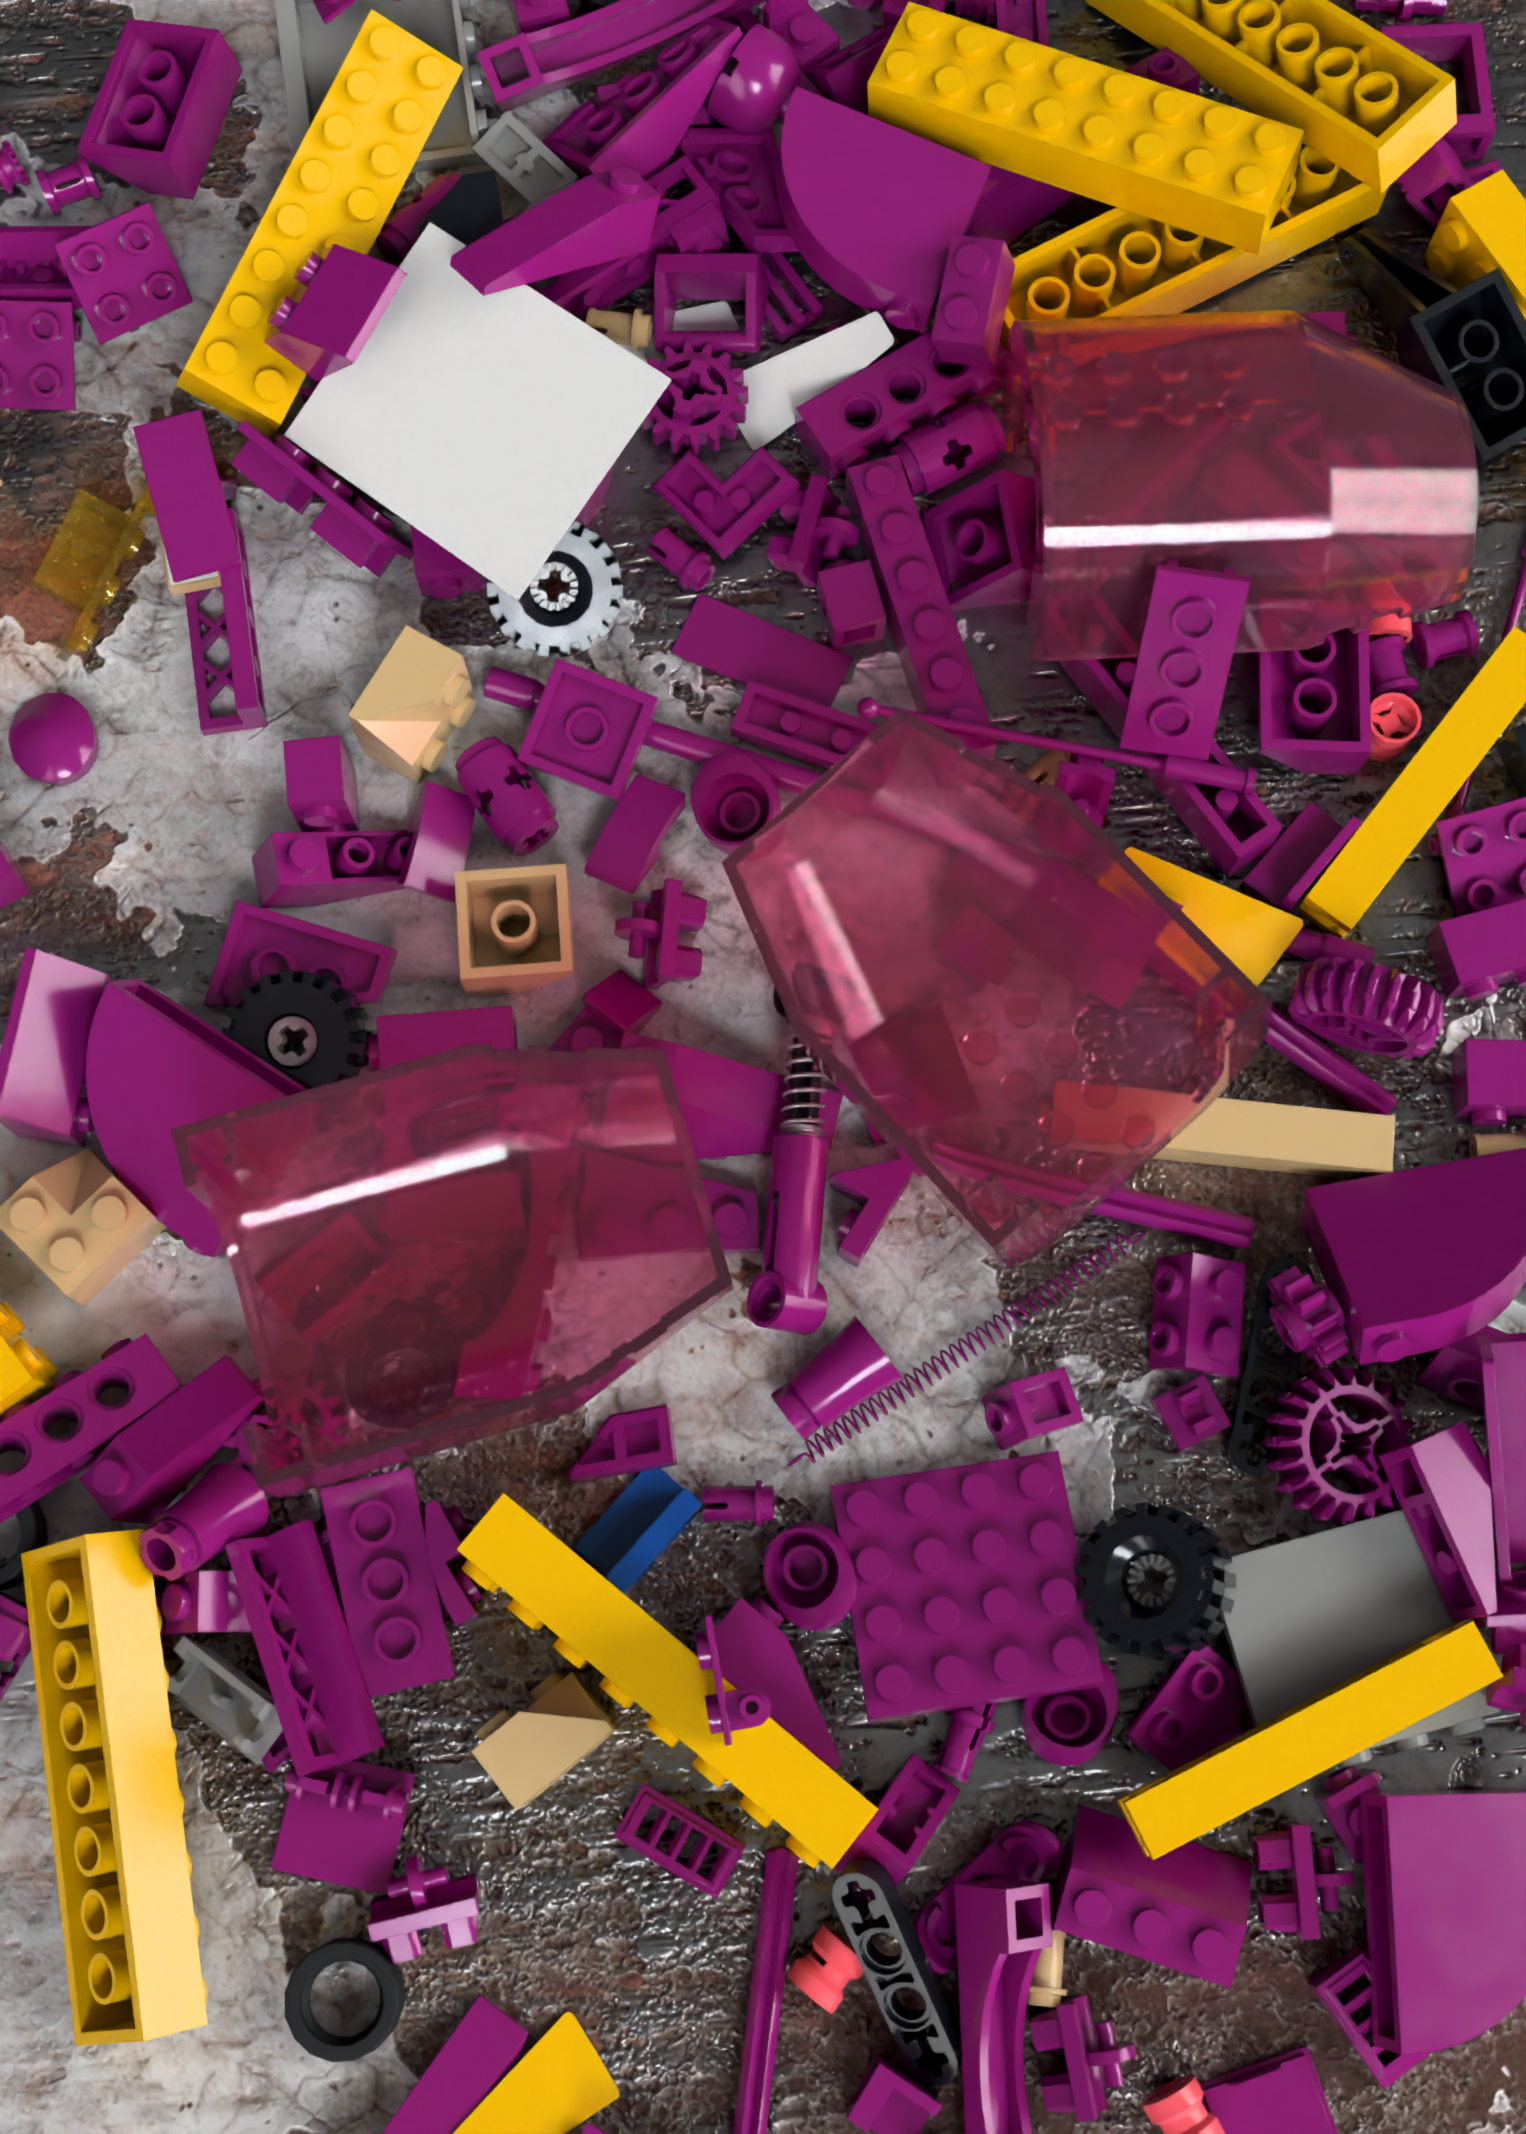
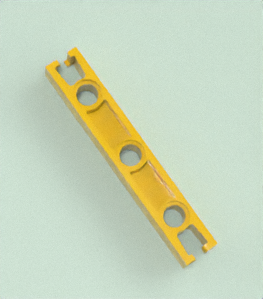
M1516 626L1513 627L1297 909L1298 913L1327 934L1346 938L1525 704L1526 633Z
M1462 1621L1456 1622L1116 1800L1146 1857L1150 1856L1152 1860H1155L1504 1676L1474 1621L1466 1623Z

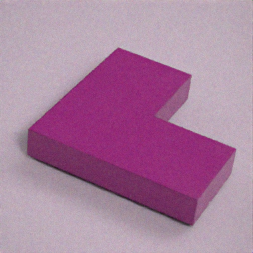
M761 446L724 482L689 450L651 487L724 561L797 491L800 485L796 478Z

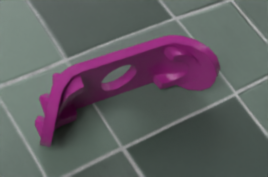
M1022 1820L1007 1827L992 1839L923 1906L912 1925L933 1971L945 1974L954 1970L958 1965L954 1884L970 1882L974 1877L981 1874L991 1875L994 1878L1039 1882L1058 1870L1065 1856L1062 1844L1049 1829L1029 1820Z

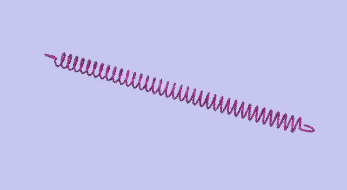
M1140 1230L1128 1237L1117 1233L1116 1241L1108 1239V1247L1099 1245V1253L1093 1250L1090 1251L1091 1260L1088 1257L1082 1256V1265L1073 1262V1271L1069 1268H1064V1277L1056 1273L1055 1282L1049 1279L1046 1280L1047 1289L1038 1285V1295L1033 1291H1029V1300L1020 1297L1021 1307L1016 1303H1011L1012 1313L1003 1308V1318L994 1314V1324L985 1320L984 1326L986 1331L976 1326L977 1337L973 1333L967 1332L968 1343L964 1339L958 1338L959 1348L954 1344H949L950 1354L945 1350H940L942 1361L932 1355L931 1362L933 1367L923 1361L922 1368L924 1373L914 1367L915 1379L910 1374L905 1373L904 1379L907 1386L902 1381L899 1383L915 1398L907 1376L924 1392L916 1370L933 1386L925 1364L935 1373L939 1380H942L934 1359L943 1366L948 1374H951L942 1352L951 1359L957 1368H960L951 1346L968 1362L969 1360L963 1351L960 1340L977 1356L978 1354L971 1343L969 1335L986 1350L978 1332V1329H980L992 1344L995 1345L987 1323L1004 1339L996 1322V1317L1013 1333L1004 1311L1011 1315L1019 1327H1022L1013 1305L1025 1315L1028 1321H1031L1024 1308L1022 1299L1039 1315L1040 1313L1033 1303L1031 1293L1048 1309L1041 1295L1040 1288L1057 1304V1300L1054 1298L1048 1282L1052 1283L1062 1296L1066 1298L1057 1276L1067 1283L1072 1292H1075L1067 1277L1066 1270L1083 1286L1084 1284L1076 1272L1075 1264L1092 1280L1083 1259L1089 1261L1097 1273L1101 1275V1271L1096 1266L1092 1253H1095L1104 1262L1105 1266L1110 1269L1102 1254L1101 1247L1105 1248L1112 1255L1115 1262L1118 1263L1119 1260L1111 1249L1110 1241L1117 1245L1123 1255L1127 1257V1253L1122 1248L1118 1236L1120 1235L1132 1245L1145 1236L1146 1231ZM1144 1232L1138 1239L1134 1240L1133 1242L1129 1240V1238L1133 1237L1134 1235ZM898 1383L895 1384L898 1392L892 1386L886 1388L889 1398L881 1391L877 1393L880 1404L870 1397L868 1402L871 1410L861 1403L859 1407L862 1416L856 1410L851 1409L850 1413L853 1422L843 1415L841 1419L844 1428L836 1421L832 1423L836 1435L829 1428H823L827 1441L820 1434L815 1433L814 1438L818 1447L811 1440L806 1439L805 1444L809 1454L807 1452L802 1453L789 1462L787 1466L789 1467L800 1461L804 1455L813 1463H816L808 1442L822 1457H825L817 1436L831 1451H834L826 1430L840 1445H843L835 1424L849 1439H852L844 1418L858 1433H861L853 1412L867 1427H870L862 1406L879 1422L871 1400L888 1416L880 1394L897 1410L889 1388L906 1404Z

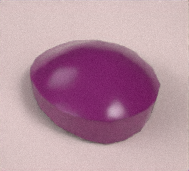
M62 692L43 693L31 699L15 714L9 729L8 741L15 763L26 775L46 784L65 786L77 782L89 773L96 761L99 742L93 721L82 704L74 697Z
M730 752L721 753L710 758L698 770L691 788V805L696 822L711 845L727 855L738 857L754 855L767 848L777 835L782 817L781 798L770 774L764 767L748 755Z
M799 1521L791 1524L770 1541L764 1555L763 1578L769 1596L779 1612L791 1623L808 1631H823L842 1622L855 1604L857 1592L856 1568L844 1542L830 1527L814 1521Z
M1100 1660L1104 1677L1103 1686L1023 1699L1021 1725L1026 1741L1033 1751L1046 1761L1060 1766L1080 1765L1097 1756L1111 1738L1119 1712V1694L1115 1676L1109 1666Z

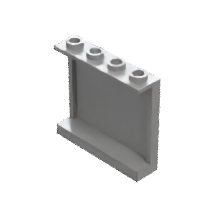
M274 0L293 158L372 9L464 67L410 173L484 164L483 160L472 150V147L489 128L486 109L476 110L474 98L484 97L479 64L469 65L468 54L476 53L477 45L473 20L463 21L462 10L471 9L470 0H356L328 24L323 22L313 0Z
M1403 1510L1231 1556L1233 1562L1224 1565L1225 1571L1236 1575V1588H1225L1224 1597L1234 1600L1232 1612L1228 1613L1220 1610L1219 1614L1222 1623L1225 1625L1224 1631L1253 1727L1276 1717L1454 1624ZM1492 1683L1338 1763V1768L1372 1760L1370 1748L1392 1743L1394 1752L1426 1745L1429 1743L1427 1732L1448 1727L1451 1736L1462 1735L1485 1728L1483 1717L1501 1712L1500 1708L1486 1705V1688Z

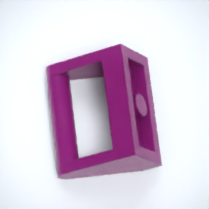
M759 253L657 254L654 271L656 351L664 352V347L670 346L675 352H683L685 341H690L694 352H701L703 347L709 343L712 344V352L758 353L761 346L769 288V279ZM677 300H746L745 331H672Z

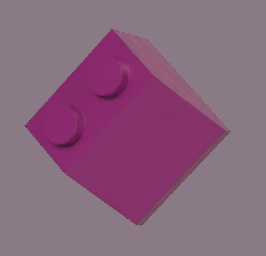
M337 244L331 245L318 254L310 251L295 271L294 278L299 281V284L291 297L284 295L270 312L267 322L273 327L265 338L264 343L316 381L355 363L407 273L397 266Z
M1001 469L923 513L927 540L952 611L1020 602L1062 581L1061 576L1036 559L1046 539L1040 532L1049 518L1043 483Z

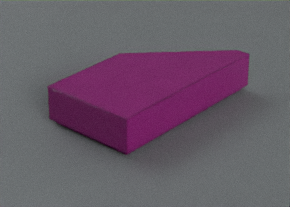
M667 1405L611 1414L596 1433L598 1435L578 1463L574 1462L568 1472L569 1479L573 1483L677 1465L670 1408Z

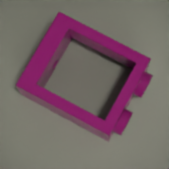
M1449 21L1434 25L1398 23L1392 26L1380 27L1379 32L1428 62L1462 61L1468 114H1457V124L1442 138L1449 144L1450 148L1452 147L1460 162L1482 161L1496 132L1482 23Z

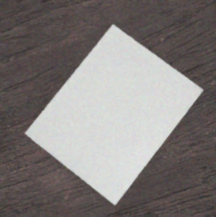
M429 222L399 266L407 275L355 363L321 380L284 436L519 600L672 379L526 284L483 296L450 266L451 256L466 245Z

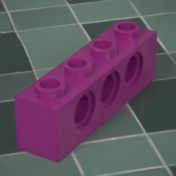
M932 330L798 406L796 408L795 433L828 481L843 473L846 475L847 468L867 463L875 454L887 447L891 448L897 445L899 437L958 409L959 405L975 396L981 399L993 393L1004 379L1008 353L1000 342L994 368L942 362L931 341ZM940 369H951L958 374L955 376H944L937 371ZM907 394L912 396L914 400L901 402L893 396ZM855 419H863L871 425L857 428L850 425L849 422Z
M146 1333L134 1341L130 1338L118 1341L102 1354V1361L84 1372L77 1369L66 1373L52 1384L51 1392L32 1404L28 1401L16 1404L1 1415L0 1455L8 1451H19L25 1455V1459L15 1470L0 1471V1524L89 1468L118 1434L183 1387ZM111 1387H119L129 1393L122 1403L115 1406H105L97 1401L99 1395ZM59 1419H70L78 1424L75 1431L65 1438H52L46 1434L48 1427Z

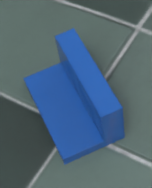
M661 1468L641 1471L574 1548L626 1595L700 1512L703 1504L685 1487L683 1489Z

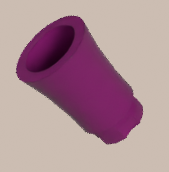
M854 1315L824 1348L787 1377L789 1383L774 1391L771 1397L800 1436L806 1440L821 1425L826 1429L845 1413L868 1398L904 1379Z
M232 1463L213 1465L189 1492L173 1506L157 1516L151 1526L146 1528L140 1535V1558L145 1567L153 1575H161L169 1581H173L186 1573L198 1569L212 1557L226 1549L225 1545L238 1539L249 1538L261 1532L266 1526L269 1516L268 1501L262 1487L248 1471Z

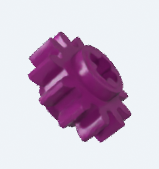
M1296 1265L1266 1282L1272 1293L1268 1297L1274 1305L1269 1309L1271 1320L1282 1340L1293 1352L1299 1353L1303 1351L1308 1361L1313 1359L1320 1369L1349 1352L1344 1342L1348 1337L1341 1328L1346 1324L1343 1310L1325 1284L1318 1280L1313 1283L1307 1272L1301 1274Z

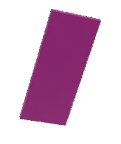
M201 409L133 427L174 583L242 565Z
M699 593L671 650L672 655L745 686L751 680L830 708L854 659L851 656Z

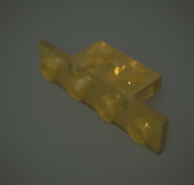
M147 479L128 515L80 488L30 583L33 587L79 611L56 656L64 662L75 653L76 649L85 654L99 628V625L92 622L91 619L99 604L109 607L123 580L114 574L122 558L131 562L145 537V533L137 529L145 512L153 517L156 514Z

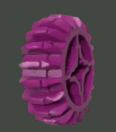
M1340 956L1332 960L1324 957L1305 963L1303 969H1300L1297 980L1293 982L1289 996L1291 998L1289 1012L1292 1014L1291 1019L1309 1033L1318 1035L1319 1040H1327L1335 1043V1045L1357 1052H1366L1374 1057L1376 1055H1386L1392 1059L1399 1056L1412 1058L1416 1055L1427 1054L1429 1049L1434 1048L1436 1038L1440 1036L1444 1023V1018H1442L1445 1008L1443 1005L1444 998L1430 984L1420 982L1417 976L1401 973L1399 968L1391 969L1381 966L1379 962L1372 964L1363 962L1359 958L1353 961L1346 960Z
M1347 1365L1334 1366L1331 1370H1328L1326 1367L1316 1368L1309 1372V1378H1295L1290 1382L1292 1393H1281L1275 1398L1283 1413H1271L1265 1418L1271 1426L1277 1429L1276 1436L1266 1437L1262 1441L1267 1447L1275 1448L1277 1458L1271 1459L1265 1466L1270 1468V1470H1282L1283 1473L1275 1488L1281 1492L1294 1491L1291 1506L1297 1509L1309 1508L1310 1517L1322 1521L1330 1518L1334 1524H1350L1353 1520L1359 1522L1375 1518V1512H1387L1394 1508L1391 1497H1396V1494L1378 1456L1407 1443V1431H1411L1418 1424L1411 1419L1402 1420L1400 1416L1407 1401L1401 1398L1389 1399L1392 1384L1386 1381L1374 1382L1373 1372L1365 1369L1353 1372L1352 1367ZM1333 1398L1344 1400L1352 1405L1362 1416L1359 1419H1349L1343 1410L1337 1411L1330 1400ZM1342 1434H1347L1345 1437L1340 1439V1436ZM1339 1442H1343V1447H1339ZM1341 1450L1343 1451L1342 1455H1336ZM1334 1470L1340 1479H1347L1352 1489L1346 1492L1337 1490L1327 1483L1320 1474L1324 1471Z

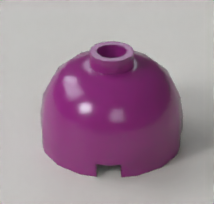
M758 23L747 32L731 56L736 60L728 74L721 72L709 98L706 110L707 114L715 118L716 122L725 128H732L738 132L750 134L768 131L779 119L784 121L795 87H798L801 78L799 59L792 46L778 33Z

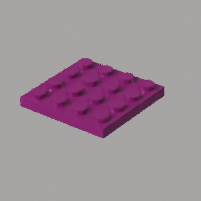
M1059 1451L830 1486L837 1536L844 1542L856 1568L857 1592L855 1604L850 1610L868 1723L1103 1686L1104 1677L1094 1626L1089 1625L1082 1614L1090 1609L1089 1601H1077L1075 1588L1086 1586L1084 1577L1075 1576L1076 1564H1081Z

